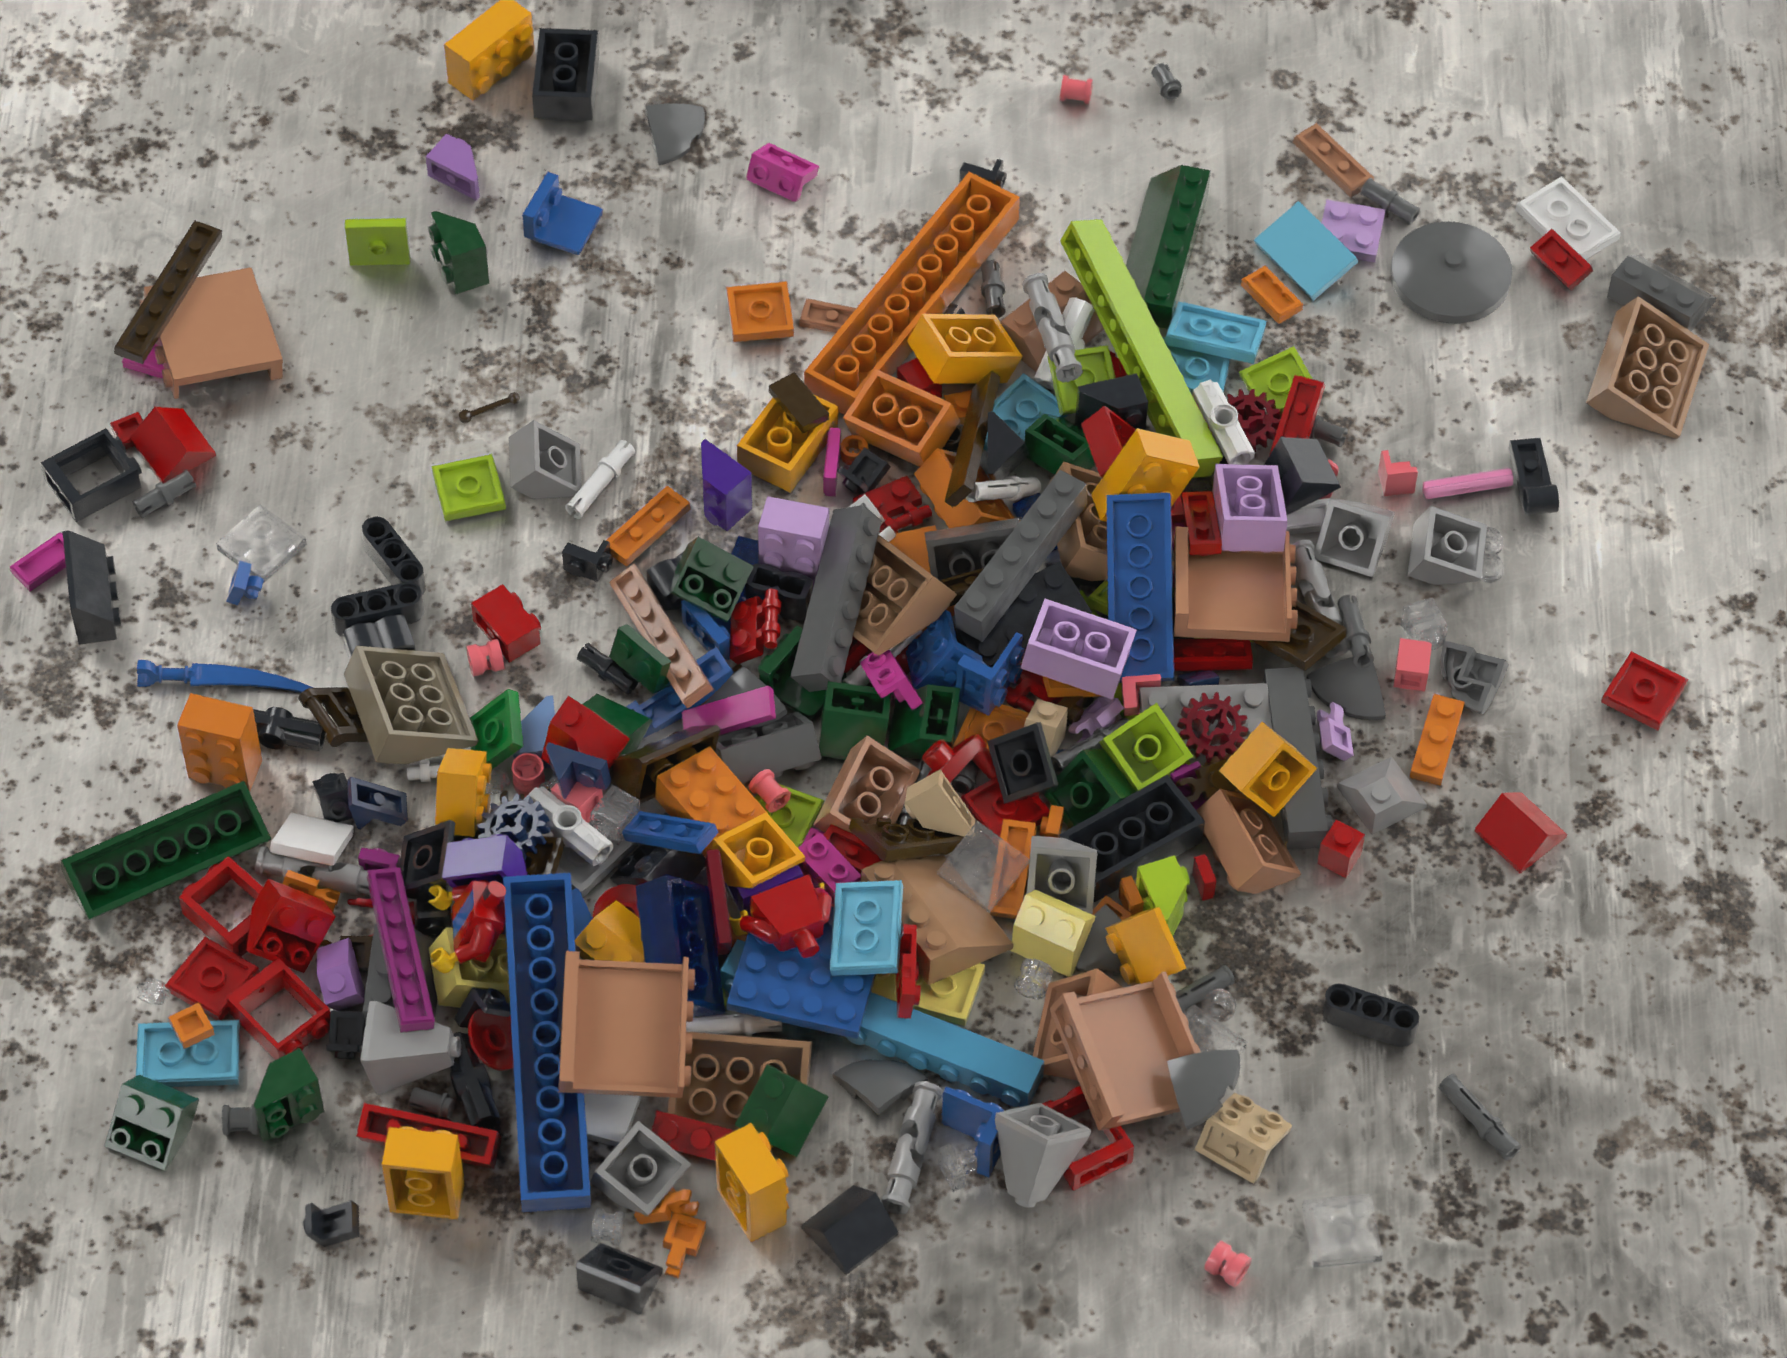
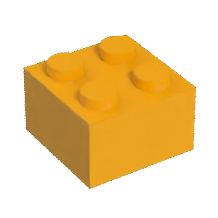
M1261 722L1236 752L1229 757L1219 771L1243 794L1275 817L1317 768L1294 746L1264 722Z
M447 749L437 771L435 825L452 820L455 822V835L474 837L478 824L484 823L482 814L483 812L489 813L490 794L485 793L486 783H490L492 764L486 763V751Z

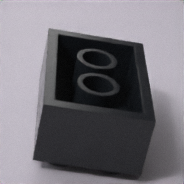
M539 28L532 91L534 118L593 121L600 54L598 30Z

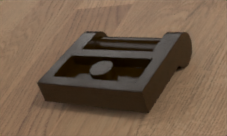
M347 687L308 688L299 695L298 700L304 708H309L325 731L326 740L331 747H338L345 742H368L350 690Z

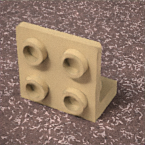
M1233 1093L1222 1104L1223 1107L1206 1121L1195 1151L1254 1183L1261 1174L1269 1152L1290 1132L1292 1124L1285 1121L1281 1115L1269 1112L1255 1104L1251 1098Z

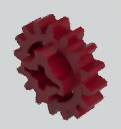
M1242 389L1238 390L1237 397L1230 393L1227 394V401L1237 410L1238 422L1254 452H1256V445L1259 444L1267 448V439L1274 440L1281 419L1280 410L1276 409L1275 400L1267 401V394L1265 392L1260 394L1259 397L1255 396V389H1251L1249 395H1244Z
M1215 692L1212 699H1208L1206 693H1202L1199 702L1191 698L1188 703L1189 708L1183 707L1180 713L1183 718H1180L1177 722V727L1183 729L1180 731L1179 736L1182 740H1187L1185 744L1189 750L1192 748L1196 750L1194 758L1198 759L1201 754L1206 755L1207 763L1211 762L1213 756H1217L1221 760L1225 759L1226 753L1233 755L1237 748L1245 741L1243 737H1246L1249 728L1242 726L1247 721V715H1238L1242 706L1238 704L1232 707L1230 705V696L1226 697L1224 701L1219 700L1218 692ZM1215 720H1218L1215 730H1212L1210 735H1207L1211 724L1213 725ZM1193 730L1197 732L1198 738L1194 734Z

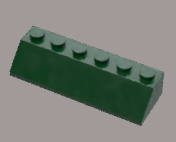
M1180 165L1150 179L1126 267L1134 279L1136 287L1147 304V308L1158 328H1169L1179 302L1209 192L1211 170Z
M243 780L62 859L61 870L75 900L87 919L92 920L210 868L215 864L221 863L228 856L232 858L271 841L272 838Z

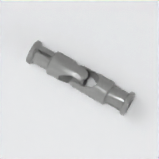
M1043 273L1029 275L1022 282L1023 290L1029 295V307L1042 336L1049 359L1055 363L1056 377L1061 382L1075 380L1082 374V366L1075 358V347L1065 326L1054 294L1049 291L1047 275Z
M1304 539L1291 544L1295 545L1296 548L1294 563L1296 566V579L1302 595L1305 597L1306 606L1343 625L1332 593L1328 588L1322 565L1315 558L1314 543L1311 540ZM1345 639L1330 650L1326 657L1334 658L1347 653L1349 649L1346 646Z
M262 846L259 850L255 865L257 875L262 876L264 873L282 876L284 880L287 871L291 870L319 880L318 887L321 888L328 887L353 895H358L359 893L370 895L367 870H364L363 866L342 862L335 863L334 866L273 854L267 846ZM306 866H316L315 872L311 875L307 871Z
M927 1081L916 1082L913 1087L914 1098L912 1105L906 1110L896 1150L887 1175L888 1187L886 1194L881 1198L886 1211L894 1214L903 1215L908 1213L910 1208L908 1201L911 1190L917 1185L923 1158L935 1123L936 1115L934 1110L937 1101L940 1100L943 1093L939 1086Z

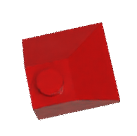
M568 696L549 723L541 759L550 765L546 746L548 743H552L607 760L608 768L610 769L614 760L618 758L630 738L595 712Z

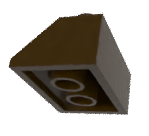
M718 725L692 726L680 732L676 731L657 742L648 743L643 748L634 752L622 754L614 760L611 784L632 807L655 798L657 776L709 746L715 752L721 729Z

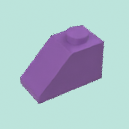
M445 134L426 155L427 174L429 177L477 201L480 197L479 184L471 146L462 139H456Z
M350 938L318 948L317 977L325 1005L334 1011H341L364 1003L365 989Z

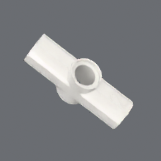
M1073 297L1069 298L1062 316L1075 350L1085 347L1082 337L1095 310L1093 305L1087 301ZM1046 351L1034 379L1042 387L1055 391Z
M1211 380L1201 382L1193 390V397L1209 426L1216 443H1218L1228 464L1247 465L1250 460L1254 459L1255 452L1238 422L1237 410L1228 403L1218 382Z
M543 786L534 788L528 794L534 802H540L550 819L547 822L550 831L556 838H562L565 847L573 849L592 866L601 865L608 859L610 852L613 850V843L582 818L578 808L572 805H565Z

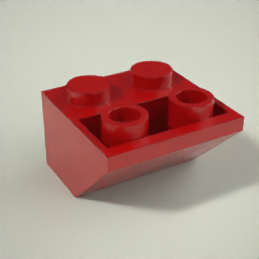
M267 879L252 906L247 951L270 961L280 958L289 968L304 973L336 916L323 899Z

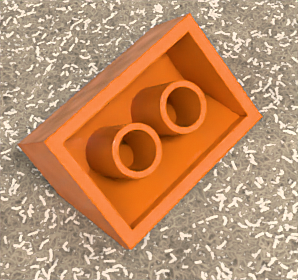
M937 448L914 472V475L920 482L919 487L921 491L930 498L935 506V513L945 521L948 528L1014 519L1003 499L969 502L965 498L956 507H951L944 502L956 457L955 452ZM979 465L975 482L990 481Z

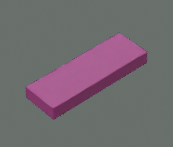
M765 686L682 712L683 730L692 726L718 725L721 729L719 735L776 719L773 689Z

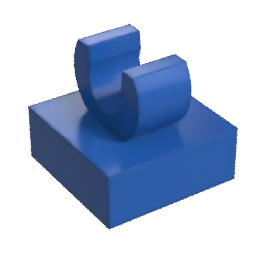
M239 561L232 575L226 602L239 605L243 595L249 599L257 600L264 579L258 576H249L252 564Z

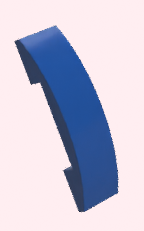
M717 647L696 660L714 690L691 707L687 708L682 703L672 685L661 690L640 705L635 700L626 706L652 720L643 738L680 720L683 711L700 706L730 678L733 671Z

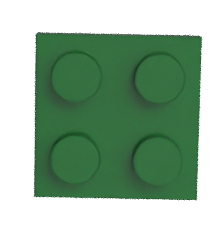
M511 689L504 691L470 717L478 738L477 745L472 746L471 750L486 751V763H491L492 769L523 747L519 693Z

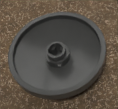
M1460 222L1430 223L1411 231L1397 245L1391 264L1392 285L1401 301L1417 314L1443 323L1473 322L1493 313L1506 299L1512 280V265L1504 247L1484 230Z

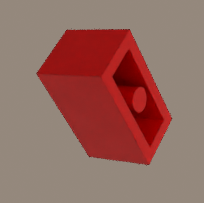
M503 584L471 603L473 621L490 641L498 639L502 655L509 663L541 644L539 631L541 630V624L533 613L528 614L523 608L519 596L515 592L510 593Z

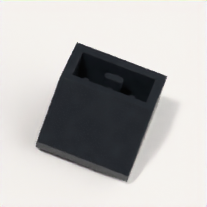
M638 843L639 847L636 851L618 864V870L610 879L616 885L632 884L639 886L651 894L658 907L668 908L703 870L706 858L702 853L697 854Z

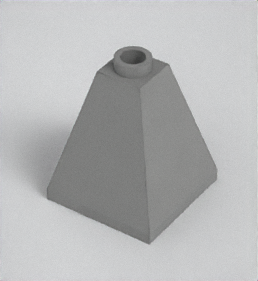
M369 1001L360 1061L376 1094L386 1093L451 1067L454 1064V1057L460 1056L461 1040L460 1037H454L451 1028L435 1023L434 1029L400 1032L395 1008L377 1001Z
M1041 1103L996 1113L995 1123L998 1131L997 1135L1007 1193L1014 1196L1015 1202L1024 1207H1034L1036 1202L1046 1200L1089 1138L1091 1129Z

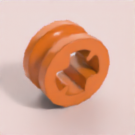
M850 435L842 440L841 459L845 464L851 465L864 447L868 449L866 439L859 435ZM854 448V450L856 451V449L858 448L860 449V452L854 453L853 450L852 453H850L849 449Z

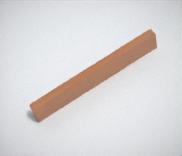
M633 564L609 582L641 636L671 660L666 677L682 703L689 708L714 690L639 568Z

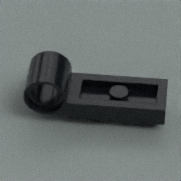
M1541 438L1510 440L1509 452L1525 515L1558 512V489L1555 484H1551Z

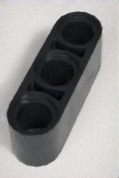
M376 516L364 521L362 525L364 549L391 585L406 582L415 583L420 587L423 595L426 589L423 566L385 518Z
M406 582L339 597L331 605L334 630L339 636L343 637V631L356 623H375L387 615H404L407 624L415 623L424 615L422 591L415 583Z
M1340 983L1333 984L1327 989L1322 1011L1324 1019L1333 1026L1399 1047L1409 1046L1414 1042L1420 1018L1418 1011L1408 1004ZM1333 1003H1341L1344 1006L1338 1007L1333 1005ZM1366 1013H1372V1014L1376 1015L1377 1017H1369V1016H1367V1015H1365V1014H1366ZM1402 1023L1406 1024L1409 1027L1403 1028L1398 1026L1397 1024Z

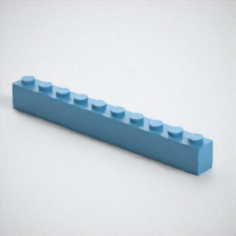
M739 939L735 942L720 970L721 987L728 993H730L745 942ZM873 992L870 994L858 1039L846 1037L854 1044H864L877 1049L884 1056L897 1057L907 1061L916 1069H927L939 1074L940 1077L949 1082L957 1081L970 1086L973 1091L979 1094H990L1000 1098L1005 1104L1012 1107L1030 1105L1044 1073V1060L913 1009L911 1019L898 1018L897 1002Z

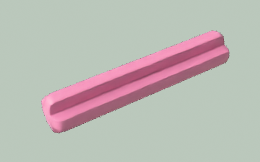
M1505 468L1423 482L1422 490L1426 499L1512 486L1514 477L1512 470Z

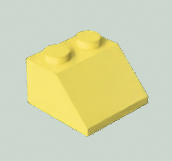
M1034 890L1025 894L1014 922L1012 943L1014 945L1011 951L1067 977H1071L1096 916L1038 890Z

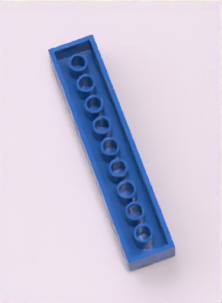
M571 873L503 877L504 887L506 888L504 901L522 1212L591 1208L584 1093L559 1092L566 951L575 952Z

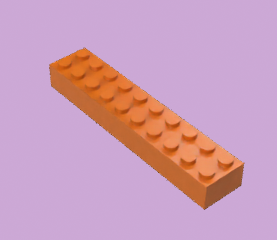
M968 172L804 371V384L814 395L837 405L838 412L845 415L875 369L893 376L896 372V367L900 366L913 351L907 340L921 315L943 314L948 305L953 302L979 270L981 264L987 260L1019 220L1020 197Z

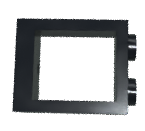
M106 428L41 462L46 483L75 522L141 488L139 475L142 471L134 457L129 459L118 436L113 438ZM108 455L121 474L80 495L67 476Z

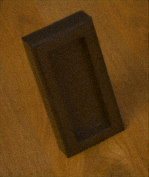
M795 372L769 385V393L802 433L829 420L828 411Z

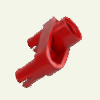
M974 734L964 739L953 748L941 739L934 743L922 757V760L931 769L927 776L941 770L950 783L971 760L988 779L995 778L996 772L990 751L986 748L987 743L979 734Z

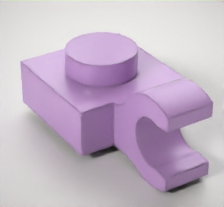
M1099 697L1084 710L1080 720L1073 723L1068 731L1069 733L1078 734L1082 730L1083 736L1078 741L1080 742L1093 735L1096 728H1105L1111 725L1116 719L1115 716L1124 707L1118 698H1113L1112 700L1106 697Z
M1332 702L1330 703V714L1321 709L1317 711V720L1320 722V743L1324 751L1345 761L1354 756L1350 728L1343 725V708Z

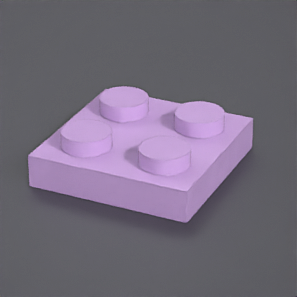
M1326 199L1322 224L1358 260L1375 263L1385 209Z

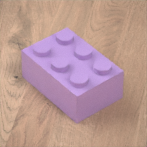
M1216 464L1212 491L1222 550L1231 552H1284L1287 515L1278 466Z
M767 496L758 525L759 564L774 566L782 572L804 574L813 580L814 588L829 529V508Z
M1044 599L1026 647L1021 669L1113 700L1137 629Z

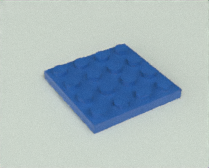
M831 906L829 921L823 927V935L815 939L820 949L809 958H803L797 947L784 952L778 951L774 944H768L748 933L727 1000V1010L858 1039L876 974L831 975L830 959L834 907Z

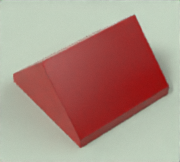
M154 407L130 436L132 444L163 484L181 474L184 470L190 471L216 456V452L183 408Z
M1522 792L1502 793L1474 830L1520 874L1567 838V833Z

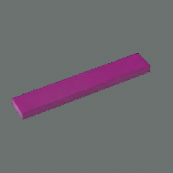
M401 868L367 870V882L400 1032L434 1029V1015Z

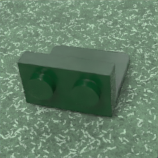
M628 624L619 627L609 657L653 694L671 686L666 677L671 660Z
M797 625L790 634L786 633L782 636L777 648L770 656L766 655L761 660L758 666L759 679L766 686L773 689L774 695L782 704L795 712L801 713L807 719H812L823 708L826 690L809 692L791 678L803 628ZM843 673L842 680L846 679V673Z

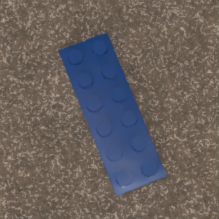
M1171 494L1107 495L1108 620L1137 629L1119 683H1122V677L1160 674L1161 681H1174Z

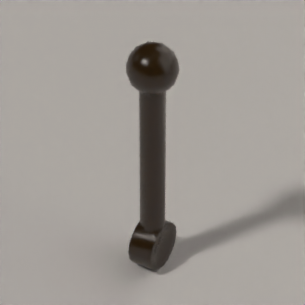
M512 392L507 398L475 410H462L459 412V419L463 423H468L473 416L508 403H518L520 396L518 393Z

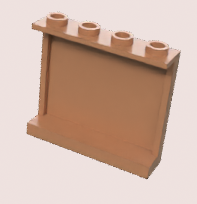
M252 268L197 277L156 342L157 346L154 348L158 365L163 364L164 370H162L164 385L166 388L171 387L174 399L179 398V386L267 369L270 380L282 379L283 358ZM153 285L144 287V299Z
M1175 527L1173 549L1174 637L1289 642L1291 629H1297L1298 617L1297 610H1292V607H1296L1297 588H1291V585L1296 583V566H1290V564L1295 563L1296 548L1295 545H1290L1289 532L1286 531L1284 552H1231L1222 550L1221 554L1200 556L1190 555L1188 527Z
M566 951L559 1092L682 1098L684 1087H690L691 1066H685V1054L692 1053V1034L686 1033V1022L693 1021L694 1002L687 1001L688 989L694 990L695 969H688L689 957L683 958V964L583 960L579 959V952Z
M1166 972L1160 973L1152 982L1079 998L1076 997L1075 992L1065 993L1050 1007L1099 1131L1180 1112L1167 1061L1200 1053L1201 1051L1194 1042L1189 1030L1188 1019L1182 1013L1176 998L1175 988L1170 983Z

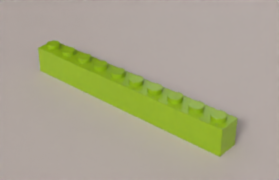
M1102 219L1071 221L1060 242L1127 375L1137 373L1148 400L1147 415L1156 433L1190 440L1200 466L1192 478L1211 476L1215 470V465L1219 464L1223 458L1220 447L1212 436L1208 424L1204 420L1194 397L1187 387L1184 377L1172 357L1171 351L1163 340L1159 328L1147 308V304L1144 302L1134 279L1124 263L1123 257L1112 240L1110 232L1107 230Z

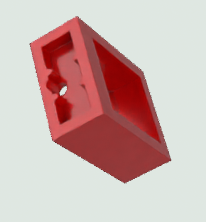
M1106 406L1081 423L1098 473L1102 478L1136 430Z
M228 856L221 863L213 865L199 881L188 885L179 896L183 915L212 941L242 957L248 952L247 942L251 914L229 932L200 906L231 879L255 900L261 892L263 886Z
M277 958L226 997L230 1015L235 1020H240V1025L275 1060L299 1048L303 1051L304 1047L315 1039H321L330 1030V1008L280 958ZM285 988L313 1017L278 1043L250 1013L281 989Z
M1081 1086L1073 1088L1066 1096L1056 1101L1048 1100L1042 1103L1068 1118L1087 1109L1090 1110ZM1122 1126L1103 1130L1111 1143L1110 1145L1071 1162L1063 1176L1073 1191L1133 1163L1134 1145Z

